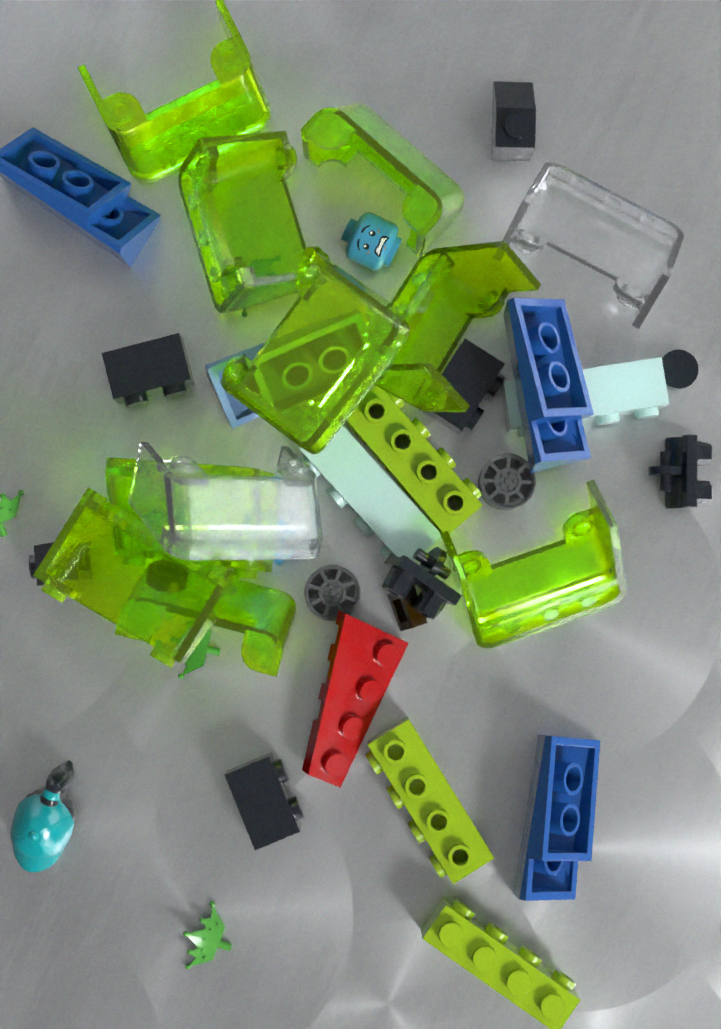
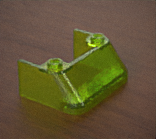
M216 0L215 4L220 25L227 39L214 47L210 57L211 66L217 79L146 114L137 98L129 93L118 92L102 99L85 64L77 67L131 176L141 184L159 182L263 131L271 121L272 112L269 100L250 53L223 0Z
M505 241L432 249L422 255L414 264L354 361V368L366 381L423 412H466L470 405L451 386L450 382L440 374L473 318L492 317L498 314L504 307L509 293L538 291L541 283Z
M594 480L586 482L590 509L576 512L568 518L562 528L563 540L490 565L487 555L477 550L464 551L458 555L449 532L440 533L456 589L462 595L460 600L478 646L482 648L498 647L612 607L624 598L626 582L618 525Z

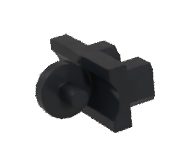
M698 435L666 438V451H660V466L648 467V476L660 477V491L666 492V509L697 507V504L712 500V485L710 482L697 480V466L709 465L712 460V445L697 441Z
M435 547L427 553L418 548L413 554V558L421 563L420 566L405 555L397 557L390 553L384 564L391 569L387 573L382 588L397 598L405 599L412 586L416 585L422 591L412 605V608L422 616L432 620L438 616L446 604L456 606L462 595L435 577L438 575L446 580L451 574V570L444 565L447 558V553L444 550Z

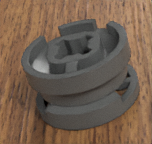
M510 453L493 457L484 465L478 477V489L482 493L483 500L490 507L500 511H510L524 505L532 497L536 486L535 473H530L528 461L521 456Z
M326 565L314 571L308 578L304 590L305 601L310 611L317 617L327 621H336L338 610L348 615L354 612L360 600V586L354 574L348 569L338 565Z

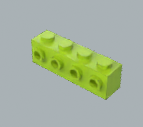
M378 384L344 412L342 419L445 538L483 506L478 500L482 493L469 478L466 477L462 481L452 470L456 463L442 447L436 451L426 440L430 436L426 427L416 417L410 421L402 412L401 408L405 404L396 392L390 387L384 391Z
M408 716L367 741V745L371 750L365 754L367 760L377 775L384 771L392 785L386 788L388 794L398 809L403 806L407 808L413 818L407 824L419 844L426 840L434 854L428 858L440 878L448 875L451 882L455 884L495 859Z
M443 896L421 927L422 939L549 1029H561L581 1001L574 989L576 983L558 969H555L553 973L540 964L542 959L529 948L522 945L519 950L507 941L509 936L493 923L489 922L485 926L475 919V911L462 901L455 899L454 902H451Z

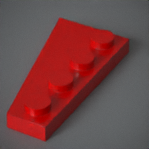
M338 610L335 623L339 626L335 644L331 643L327 658L330 661L326 683L321 684L318 697L321 700L318 718L313 720L302 771L312 777L341 788L408 646V642Z

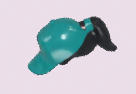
M70 760L54 768L46 779V786L28 794L25 799L19 802L15 810L10 838L17 862L28 872H39L51 867L61 856L72 836L75 813L72 801L65 790L73 782L74 777L73 763Z

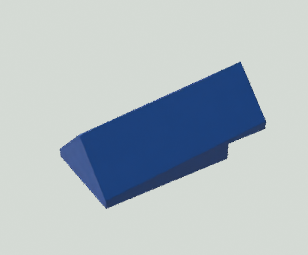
M34 127L0 148V177L5 182L130 268L132 267L161 217V214L128 196L132 183Z
M511 298L507 300L503 317L530 473L590 459L591 454L582 419L594 415L565 300Z
M538 735L513 894L519 900H575L578 861H591L600 740Z

